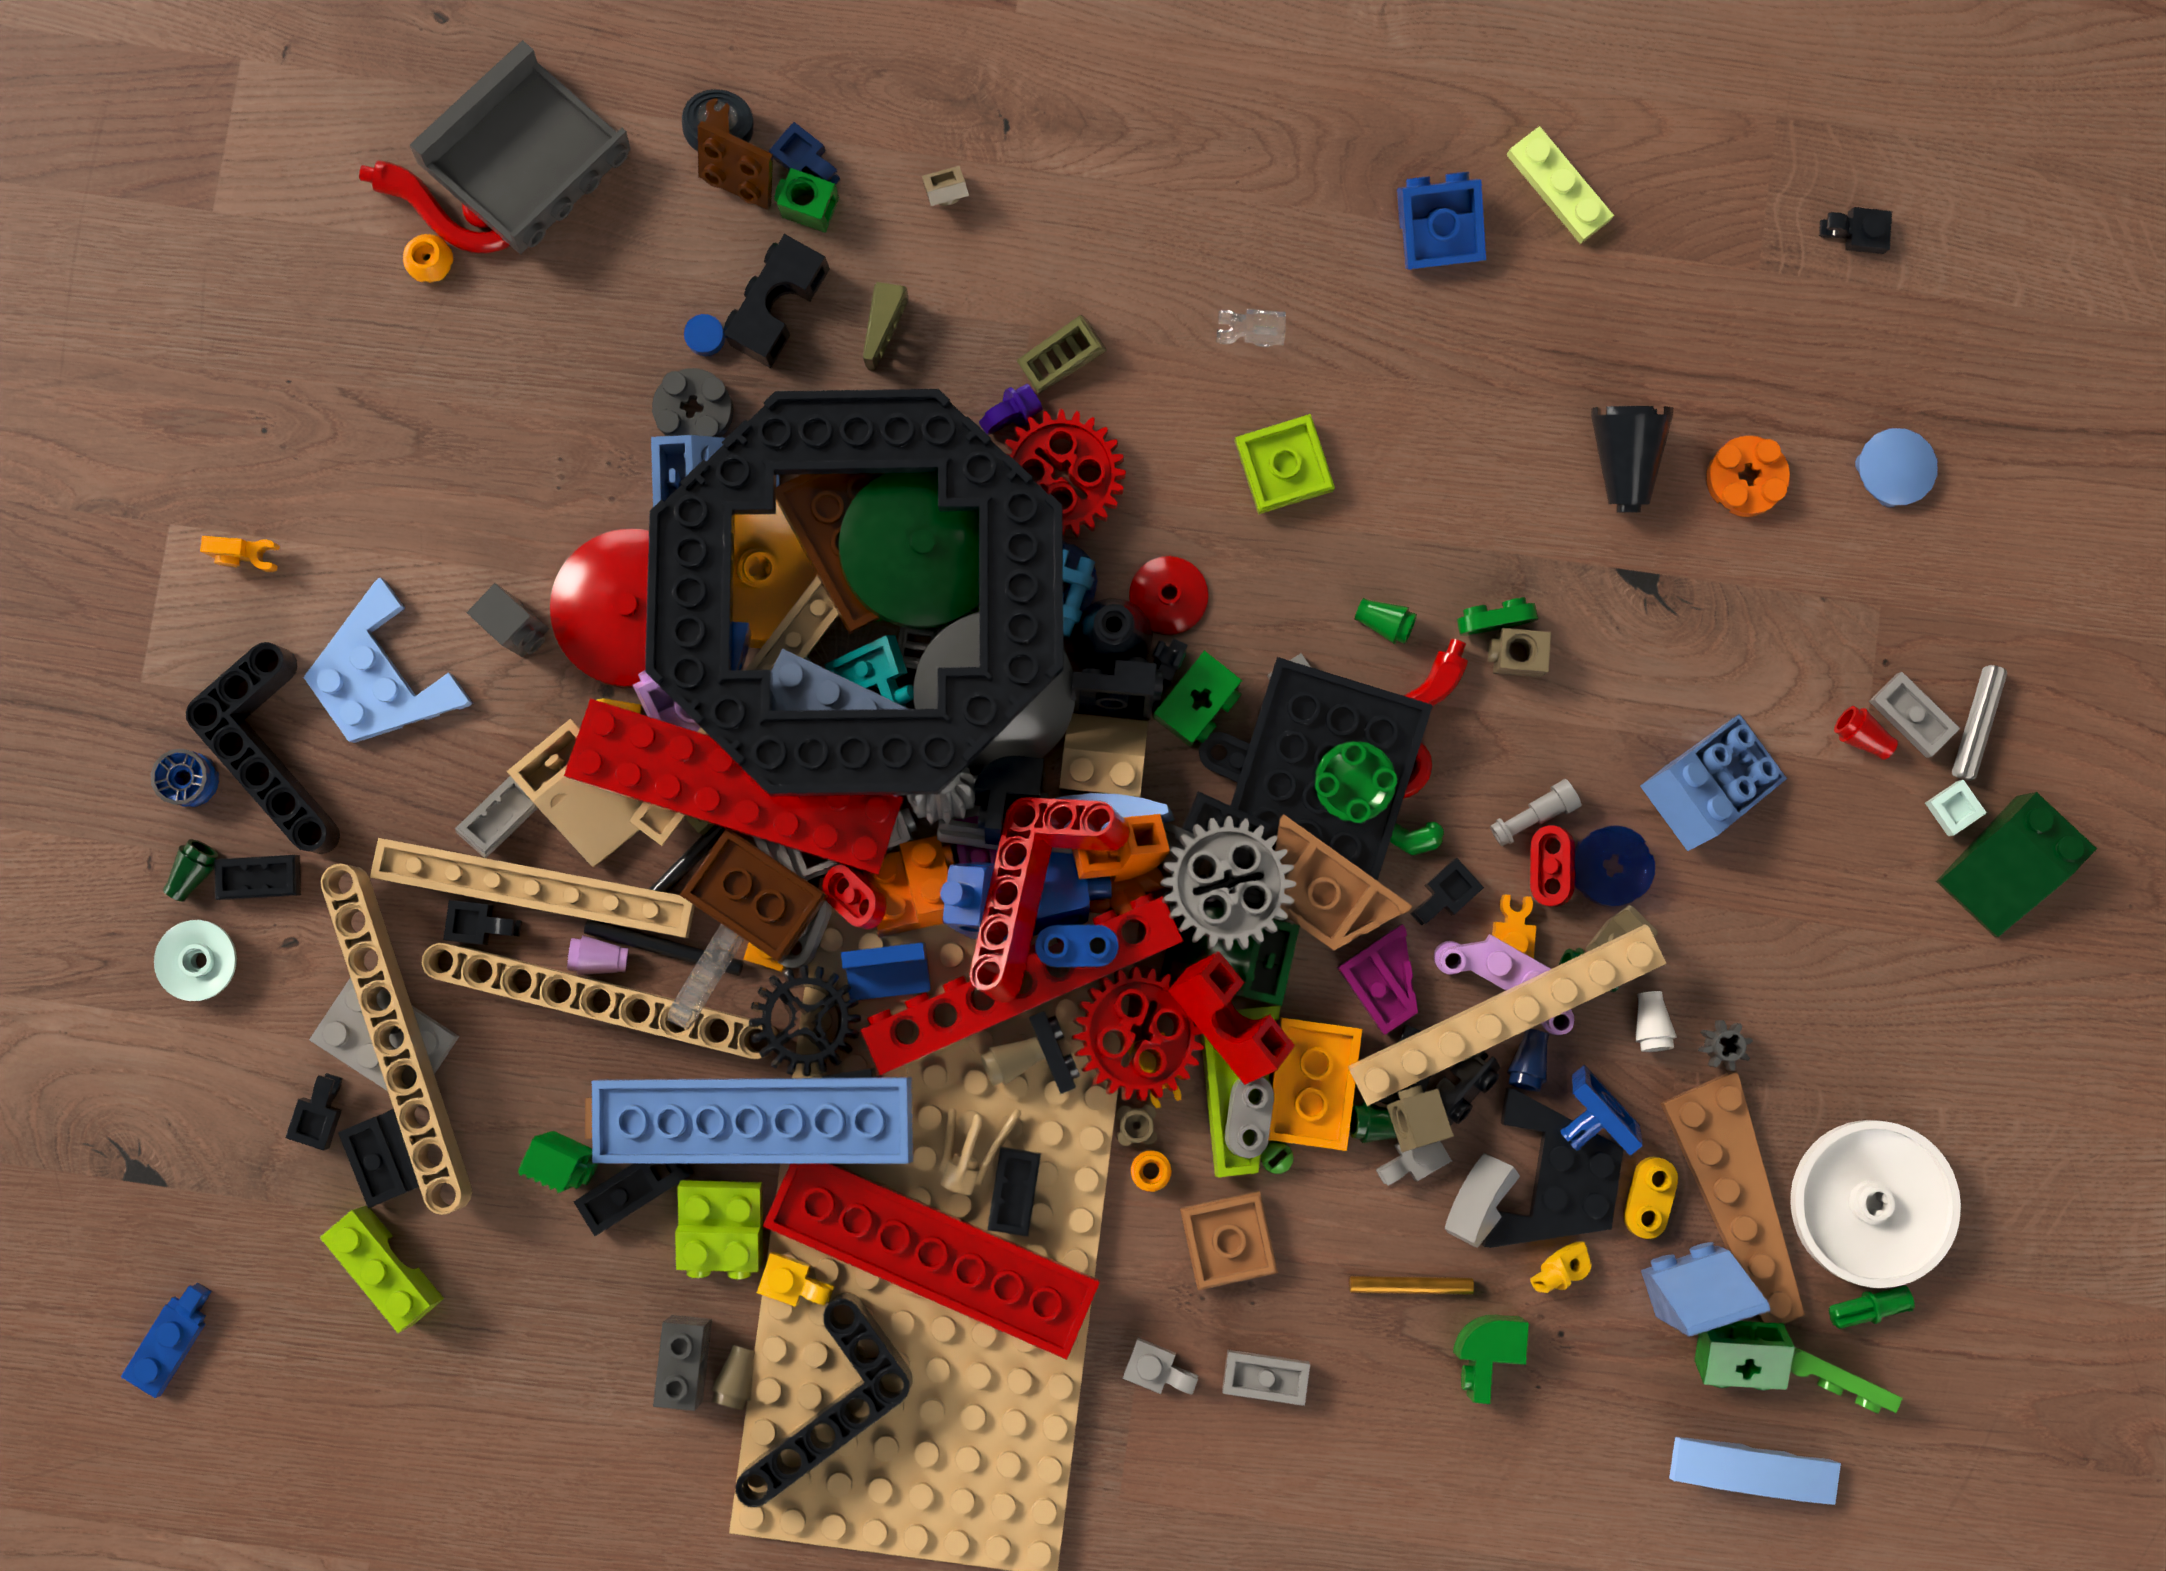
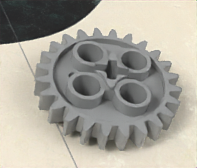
M1227 816L1222 828H1219L1216 820L1211 818L1208 821L1207 832L1199 824L1194 825L1193 833L1195 839L1193 840L1191 837L1182 834L1179 839L1185 849L1172 847L1169 853L1177 862H1167L1163 865L1164 870L1173 874L1172 877L1161 881V886L1172 888V893L1162 899L1163 903H1175L1176 908L1169 914V917H1183L1184 921L1179 928L1180 932L1190 927L1195 929L1192 939L1194 943L1203 935L1208 936V949H1212L1218 940H1222L1224 950L1230 951L1233 940H1237L1239 946L1244 950L1248 948V936L1250 935L1258 944L1263 942L1264 937L1261 929L1264 928L1272 934L1275 933L1278 929L1272 919L1284 921L1288 915L1280 906L1291 905L1294 902L1293 898L1284 894L1285 890L1296 886V882L1287 880L1284 876L1293 870L1294 866L1289 864L1281 865L1280 859L1288 851L1283 849L1275 852L1272 849L1277 840L1276 836L1270 837L1266 841L1261 838L1264 826L1260 825L1253 833L1248 831L1249 822L1246 818L1239 825V828H1234L1231 816ZM1237 849L1247 850L1253 858L1252 867L1249 869L1238 868L1233 862V852ZM1197 859L1208 860L1213 866L1212 877L1209 879L1198 878L1193 872V862ZM1258 872L1263 874V879L1238 884L1232 889V894H1229L1227 888L1216 889L1201 895L1193 894L1194 888L1218 884L1224 878V874H1227L1229 880L1239 879ZM1253 888L1262 894L1263 905L1260 909H1251L1245 904L1243 894L1246 889ZM1214 898L1222 903L1224 907L1222 918L1211 919L1205 915L1203 904L1206 899Z

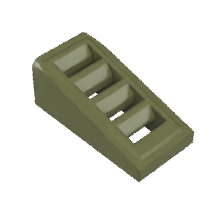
M881 282L874 284L863 352V360L867 370H876L908 303L909 296L905 286Z
M1079 315L1016 361L1037 393L1040 394L1097 358L1107 349L1084 316ZM1079 332L1089 346L1084 351L1074 337ZM1067 341L1076 355L1071 360L1060 345ZM1053 350L1063 366L1056 369L1047 352ZM1039 358L1050 375L1043 378L1033 363L1034 360Z

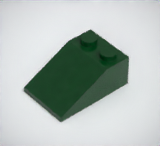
M2038 792L2018 795L1936 882L1994 937H1999L2067 881L2097 848Z

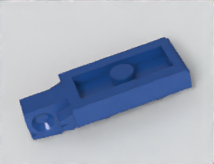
M197 1283L193 1286L189 1285L180 1299L172 1297L160 1312L122 1373L121 1378L153 1398L161 1396L206 1325L203 1323L206 1315L201 1313L200 1310L212 1291Z

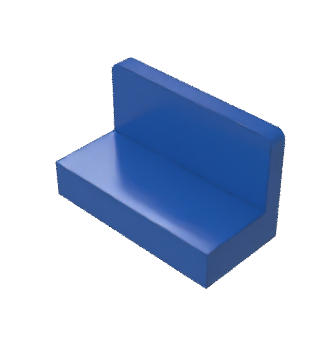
M926 943L841 952L842 968L846 969L847 982L851 987L849 991L850 1000L855 998L857 1000L916 994L931 990Z

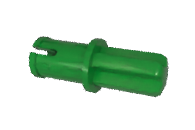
M1901 1285L1874 1294L1871 1291H1865L1862 1293V1297L1831 1305L1828 1311L1831 1323L1838 1329H1843L1869 1321L1873 1324H1878L1884 1317L1913 1311L1915 1302L1909 1288L1906 1285Z

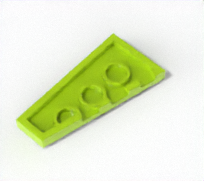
M1281 1006L1238 1009L1237 1011L1244 1017L1254 1020L1261 1019L1270 1014L1277 1022ZM1202 1033L1201 1043L1204 1045L1202 1053L1215 1177L1258 1173L1261 1154L1254 1158L1239 1157L1233 1154L1226 1145L1225 1130L1230 1094L1234 1083L1239 1078ZM1269 1074L1262 1077L1269 1083L1271 1082L1269 1081ZM1256 1088L1252 1089L1248 1094V1099L1252 1104H1256L1260 1099V1093ZM1250 1129L1245 1131L1242 1137L1246 1145L1252 1144L1255 1138L1253 1131Z

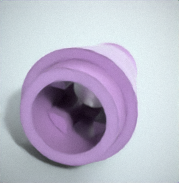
M582 935L581 939L571 938L567 970L577 971V975L626 972L628 948H621L620 946Z

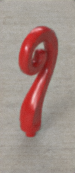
M378 160L374 167L366 165L360 167V181L372 183L375 192L396 196L408 201L426 224L449 244L468 252L481 254L498 252L510 246L493 230L476 232L456 224L444 211L426 184L408 169ZM462 203L463 215L468 223L479 228L488 227Z
M1451 639L1447 652L1438 651L1431 671L1424 683L1403 696L1433 706L1449 696L1459 684L1468 664V660L1462 658L1466 643ZM1423 743L1420 744L1415 760L1416 766L1410 776L1403 799L1417 794L1430 778L1432 758Z

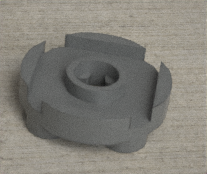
M687 368L669 372L664 376L653 397L652 413L658 429L665 436L698 435L722 437L728 431L733 419V402L725 385L719 378L702 369ZM696 399L698 405L703 406L702 412H695L694 418H687V412L683 410V407L690 400Z

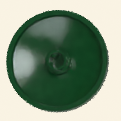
M938 472L885 473L871 481L857 494L844 516L838 546L840 566L847 585L865 608L879 618L897 626L912 629H930L948 625L966 616L979 605V511L939 512Z

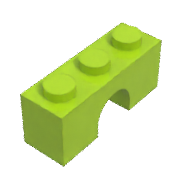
M367 1205L353 1209L319 1238L396 1332L400 1333L416 1324L444 1298L420 1268L411 1269L396 1257L388 1244V1240L393 1237L392 1234Z

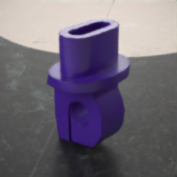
M1025 384L1016 390L1009 387L1005 389L1003 402L985 412L979 424L987 435L1002 429L1012 422L1017 426L1024 427L1029 425L1028 418L1043 411V407L1029 384Z

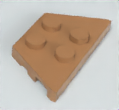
M1283 814L1281 816L1275 852L1283 849L1288 851L1280 859L1281 865L1289 864L1294 866V869L1284 876L1285 879L1296 882L1294 888L1284 891V894L1293 898L1294 902L1291 905L1280 906L1290 920L1300 925V927L1332 950H1336L1360 935L1367 934L1380 927L1381 924L1410 911L1412 905L1286 815Z

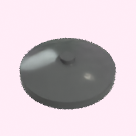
M979 612L968 614L950 623L926 647L918 664L914 680L915 709H937L938 668L979 667ZM1065 651L1064 670L967 768L982 771L992 761L1006 756L1042 758L1056 746L1068 728L1075 706V701L1071 700L1073 670Z

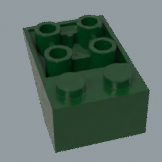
M1203 905V911L1206 916L1211 919L1222 918L1223 908ZM1182 916L1176 917L1174 922L1183 942L1166 949L1160 978L1169 974L1171 975L1170 980L1176 982L1187 967L1220 951L1244 981V984L1235 996L1282 1006L1300 925L1272 919L1278 930L1272 934L1262 928L1263 942L1258 944L1250 935L1248 936V948L1242 950L1238 941L1233 940L1231 950L1225 951L1222 940H1218L1212 949H1208V936L1205 935L1194 943L1192 939L1195 929L1190 927L1180 932L1179 928L1184 919Z

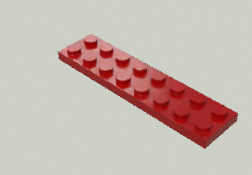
M591 698L564 773L566 778L878 876L904 797H896L894 795L771 797L709 735Z
M790 1164L763 1224L765 1228L1066 1360L1069 1357L1100 1283V1280L836 1164Z

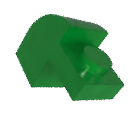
M1492 1314L1480 1316L1470 1321L1458 1334L1453 1353L1459 1359L1469 1360V1365L1462 1366L1461 1388L1467 1391V1396L1473 1403L1490 1404L1493 1362L1526 1365L1529 1323L1522 1317Z

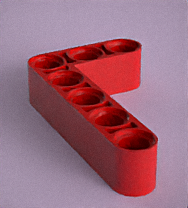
M1025 797L1019 798L1009 806L970 969L972 984L994 1001L1003 1003L1014 999L1022 986L1052 848L1114 851L1123 847L1130 836L1128 822L1108 803L1091 800ZM1071 820V823L1066 828H1064L1068 821ZM1109 822L1108 826L1101 831L1104 824ZM1026 856L1025 860L1021 864H1019L1020 861ZM1017 895V897H1016V899L1014 900V902L1010 904V902H1011V900L1014 898V896ZM1009 934L1007 939L1001 944L1002 939ZM1000 973L998 979L992 984L994 977Z

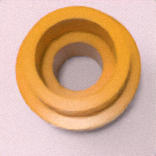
M1147 1150L1138 1154L1133 1160L1131 1177L1140 1189L1148 1192L1158 1191L1169 1182L1171 1165L1162 1153L1155 1150ZM1148 1163H1154L1159 1168V1172L1154 1178H1148L1143 1174V1168Z

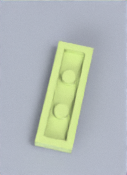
M1540 126L1509 149L1507 157L1580 244L1611 221L1614 216L1613 213Z

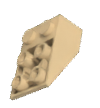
M569 719L512 766L507 773L584 859L595 868L639 831L629 820L643 802L564 776L580 730V726Z

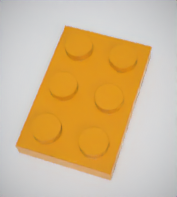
M1280 1017L1279 1026L1295 1047L1279 1069L1273 1072L1271 1086L1274 1091V1103L1268 1140L1347 1151L1356 1083L1348 1066L1359 1060L1362 1029Z

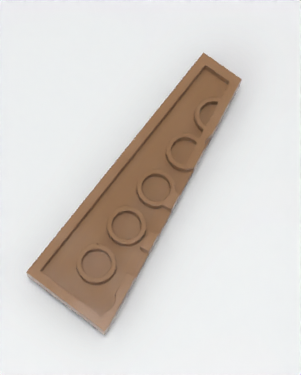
M1737 1071L1728 1072L1661 1102L1660 1105L1726 1249L1732 1253L1769 1304L1770 1311L1757 1315L1759 1321L1786 1324L1805 1315Z

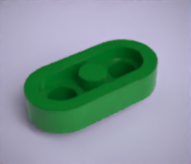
M1521 597L1502 602L1503 608L1488 611L1487 605L1464 609V616L1457 619L1460 636H1469L1535 622L1538 620L1535 603H1527L1526 598Z

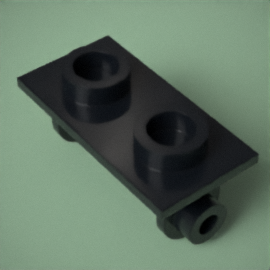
M1485 1051L1456 1063L1450 1069L1461 1080L1457 1085L1444 1076L1433 1089L1439 1090L1450 1126L1454 1122L1456 1124L1461 1123L1473 1108L1471 1102L1480 1092H1488L1499 1078L1497 1072L1501 1069L1500 1065L1493 1056L1486 1063L1485 1060L1489 1055Z

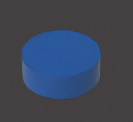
M700 314L692 317L687 322L684 328V339L688 347L695 354L711 356L719 352L723 347L725 332L721 323L715 317L708 314Z

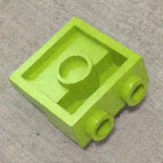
M680 1180L678 1185V1227L675 1231L676 1270H686L687 1276L691 1278L707 1277L711 1274V1271H727V1276L732 1279H745L750 1277L752 1272L759 1271L763 1260L762 1182Z

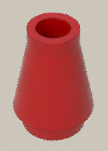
M1849 707L1841 714L1834 727V732L1839 735L1841 742L1872 753L1882 760L1889 758L1898 746V740L1892 737L1866 708Z

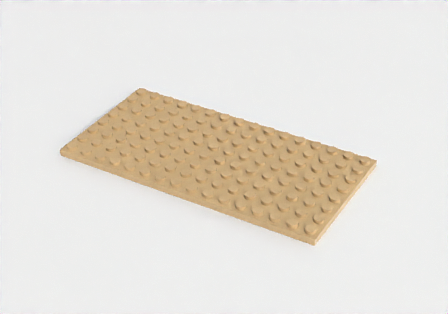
M820 878L818 889L821 891L824 878ZM832 907L831 916L813 960L808 964V977L813 978L816 968L821 966L824 968L821 980L827 982L833 973L839 975L838 981L833 985L838 991L842 986L848 984L846 969L842 968L841 952L923 942L926 943L931 990L927 993L931 999L945 993L942 985L964 975L967 982L971 981L970 969L977 939H970L944 923L878 938L876 927L864 929L853 926ZM1089 912L1088 922L1082 925H1094L1092 919L1101 915V913ZM1128 921L1122 926L1121 934L1126 942L1130 944L1137 943L1139 922ZM1038 935L1032 936L1031 945L1036 943ZM1056 938L1049 941L1048 947L1058 943ZM1094 938L1091 940L1089 947L1093 953L1101 954L1106 949V943L1101 938ZM1134 963L1120 969L1125 973L1127 979H1129L1130 970L1134 967ZM1047 965V970L1054 977H1063L1069 972L1070 967H1051ZM1026 970L1018 994L1028 992L1033 985L1032 976ZM1114 972L1106 975L1115 984ZM1101 978L882 1074L883 1077H912L913 1162L908 1164L836 1165L987 1230L999 1152L988 1168L982 1185L975 1184L971 1195L957 1193L941 1186L940 1183L944 1173L940 1172L939 1168L944 1155L949 1110L954 1108L957 1111L952 1159L955 1153L962 1154L974 1116L976 1114L982 1116L979 1132L971 1154V1158L978 1161L976 1167L978 1168L1013 1111L1019 1109L1021 1115L1002 1147L1041 1153L1029 1235L1027 1237L987 1231L1095 1278L1118 1089L1113 1094L1108 1095L1106 1094L1108 1081L1105 1080L1098 1085L1092 1083L1097 1072L1095 1069L1086 1072L1081 1070L1089 1060L1087 1056L1075 1057L1074 1053L1084 1046L1083 1042L1072 1040L1071 1036L1082 1032L1083 1027L1073 1023L1074 1018L1085 1017L1086 1015L1078 1007L1079 1002H1093L1087 990L1094 987L1102 992ZM805 987L803 1003L814 1005L825 998L826 995L819 990ZM978 989L973 992L972 1002L977 1009L985 1011L993 1006L995 1001ZM849 992L842 996L845 1002L850 1000ZM923 993L858 1000L859 1004L857 1006L847 1009L848 1015H861L860 1022L848 1024L849 1029H854L860 1033L857 1039L845 1037L844 1039L853 1048L852 1052L846 1054L837 1049L835 1052L841 1058L842 1063L835 1066L827 1057L824 1059L827 1065V1072L820 1074L816 1064L812 1063L811 1075L804 1077L802 1075V1064H797L792 1078H822V1076L827 1074L875 1068L876 1076H881L861 1033V1029L870 1026L867 1021L868 1017L886 1009H890L891 1014L895 1015L907 1009L905 1001ZM1124 996L1121 1000V1010L1126 1016L1128 1015L1130 996ZM942 1003L935 1010V1019L939 1025L950 1027L957 1019V1011L953 1005ZM835 1006L829 1009L821 1020V1027L830 1043L833 1041L838 1029V1015ZM821 1007L812 1013L809 1012L805 1015L801 1013L799 1030L803 1027H807L810 1031L814 1029L815 1024L811 1022L815 1020L814 1016L822 1010ZM1043 1011L1046 1012L1048 1018L1055 1015L1065 1037L1058 1041L1063 1056L1072 1054L1080 1077L1073 1079L1076 1088L1060 1094L1046 1058L1035 1063L1008 1084L999 1083L993 1086L983 1066L981 1055L988 1053L989 1047L1023 1041L1036 1036L1029 1017ZM906 1019L899 1024L897 1034L900 1040L908 1044L917 1040L919 1028L914 1021ZM1106 1032L1102 1040L1103 1047L1108 1053L1116 1054L1120 1048V1040L1116 1034ZM798 1036L796 1054L812 1055L821 1052L808 1038ZM780 1164L776 1195L790 1164ZM771 1230L767 1261L770 1253L774 1251L812 1265L808 1275L809 1278L835 1286L830 1302L841 1293L856 1295L910 1368L913 1375V1383L907 1397L899 1405L766 1504L755 1508L743 1505L738 1500L735 1488L729 1533L1010 1571H1058L1091 1305L1066 1360ZM762 1295L753 1358L751 1401L747 1400L736 1483L741 1473L751 1462L862 1380L824 1325L823 1314L829 1303H826L824 1306L801 1296L799 1304L794 1307ZM845 1304L835 1306L834 1317L839 1323L850 1324L854 1322V1312L849 1306ZM862 1339L858 1342V1350L863 1357L874 1358L879 1355V1347L873 1340ZM888 1373L882 1377V1384L887 1391L898 1392L904 1388L902 1378L899 1375ZM856 1398L848 1402V1408L854 1416L865 1417L870 1413L869 1406L864 1400ZM819 1424L815 1426V1434L820 1441L831 1442L836 1439L835 1431L830 1425ZM786 1449L781 1452L782 1461L786 1466L792 1468L801 1465V1457L796 1451ZM751 1475L747 1478L748 1485L754 1492L762 1493L767 1491V1483L762 1476Z

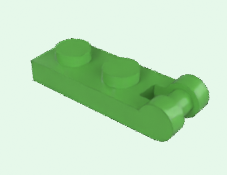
M1797 1347L1794 1349L1790 1371L1793 1374L1806 1377L1812 1373L1820 1377L1817 1382L1818 1386L1839 1396L1846 1389L1857 1395L1856 1404L1879 1414L1882 1407L1897 1413L1903 1399L1902 1397Z

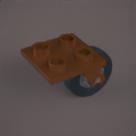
M712 89L694 95L684 107L682 130L688 144L698 152V177L713 187H720L739 196L749 204H756L768 210L772 202L773 154L749 143L753 135V116L750 107L741 97L725 90Z

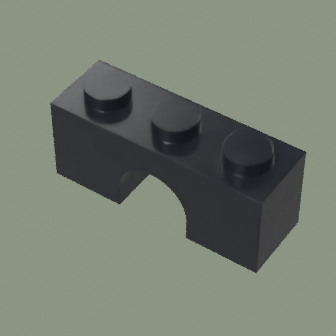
M785 233L779 243L774 242L769 247L764 258L765 267L759 277L753 276L744 292L746 297L739 310L734 309L729 314L724 325V330H726L724 335L731 347L769 368L773 366L790 337L786 324L771 315L772 305L779 297L786 294H795L811 302L830 270L824 255Z

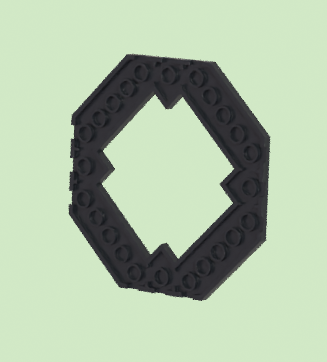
M939 389L775 391L763 402L764 406L749 421L744 420L722 441L723 446L707 461L703 459L680 481V487L665 501L660 500L650 510L645 672L771 797L940 794L1064 670L1062 504L1051 494L1043 490L1024 468L995 445L991 438L968 416L966 417ZM938 472L939 512L979 511V667L938 668L937 709L772 711L773 673L771 670H732L735 515L776 514V475Z

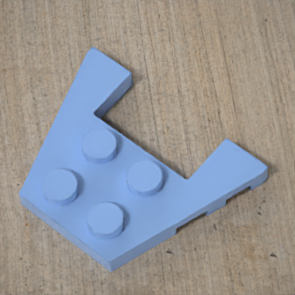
M381 577L373 583L303 677L346 739L352 743L403 728L402 726L423 719L429 720L440 716L442 713L455 709L460 710L473 704L458 681L450 673L441 677L418 695H415L372 634L373 631L405 609L386 580Z

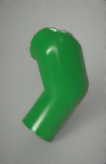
M1431 821L1427 822L1425 827L1410 832L1396 823L1390 843L1410 855H1418L1437 849L1443 842L1444 829L1439 823Z

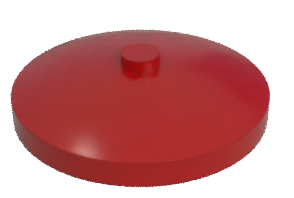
M614 530L587 541L564 563L557 575L551 593V625L563 653L579 670L588 676L615 687L634 688L633 684L641 681L638 674L645 670L649 531Z

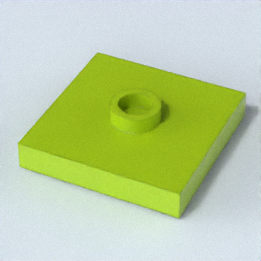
M1311 414L1235 437L1234 441L1258 515L1334 491L1335 486Z

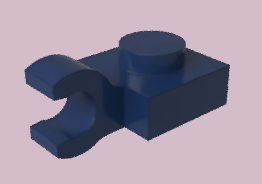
M795 122L789 126L769 150V153L773 154V159L788 171H790V168L804 173L810 172L813 176L835 183V185L840 180V177L835 174L837 169L821 158L826 152L824 145Z

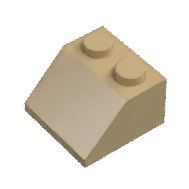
M1073 713L1065 736L1060 792L1071 794H1121L1140 797L1148 721Z

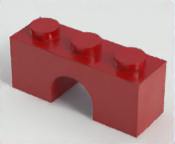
M1220 951L1187 967L1168 991L1242 1083L1246 1085L1278 1070L1295 1045L1270 1014L1261 1019L1254 1020L1244 1017L1234 1008L1231 999L1244 984V981Z

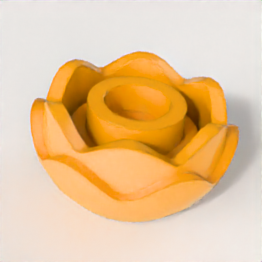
M421 234L414 237L406 245L403 253V264L406 270L418 282L442 280L450 271L454 260L453 253L446 241L433 234ZM429 254L430 258L428 260H424V256Z

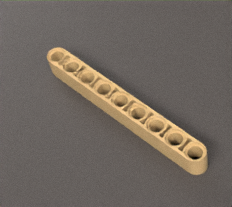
M334 864L328 867L322 874V892L422 1197L427 1208L433 1213L440 1215L449 1214L465 1207L472 1195L471 1184L370 878L366 871L360 867ZM348 872L352 877L353 884L351 889L344 894L339 888V881ZM361 911L365 916L366 922L362 930L356 932L352 927L351 921L354 914ZM373 949L378 955V963L373 970L369 971L364 965V958L366 953ZM386 988L391 994V1002L383 1010L377 1004V995L381 989ZM396 1026L404 1034L403 1043L397 1049L391 1045L389 1040L390 1032ZM408 1065L413 1067L417 1074L416 1082L411 1088L405 1085L402 1080L403 1070ZM419 1105H424L429 1111L430 1118L426 1126H421L415 1119V1111ZM432 1144H436L442 1150L443 1158L438 1166L432 1164L428 1159L427 1152ZM444 1183L450 1184L455 1190L456 1197L452 1205L445 1203L441 1198L440 1191Z
M433 944L425 950L422 956L424 972L436 980L750 1059H761L774 1053L772 1050L767 1056L761 1057L759 1052L750 1046V1034L755 1029L762 1030V1026H749V1020L752 1018L457 944ZM444 951H448L453 958V965L447 972H443L438 964L439 957ZM486 960L491 964L492 975L487 982H482L478 978L477 968L482 961ZM523 970H526L532 979L531 986L526 992L520 991L516 985V977ZM561 980L567 981L571 988V994L565 1002L559 1001L555 996V987ZM602 989L610 996V1005L604 1012L598 1011L593 1003L595 994ZM640 999L646 1001L650 1008V1014L644 1022L637 1021L632 1013L635 1002ZM678 1009L684 1010L689 1016V1025L683 1032L675 1030L671 1023V1017ZM716 1019L724 1020L729 1028V1034L722 1042L714 1040L710 1033V1027ZM772 1025L773 1033L776 1036L778 1034V1031Z

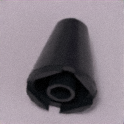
M1606 406V415H1601L1600 408L1593 407L1591 408V418L1608 504H1617V512H1641V505H1648L1651 501L1673 418V407L1664 406V414H1657V409H1654V406Z

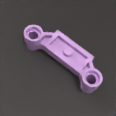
M1491 934L1488 935L1485 941L1462 945L1455 941H1445L1439 944L1434 951V962L1443 973L1453 975L1461 971L1471 970L1504 990H1509L1551 969ZM1449 954H1458L1459 959L1455 965H1446L1445 960ZM1571 1009L1561 1013L1565 1016V1020L1560 1026L1553 1025L1555 1017L1541 1023V1025L1547 1032L1553 1035L1567 1034L1573 1028L1574 1014Z

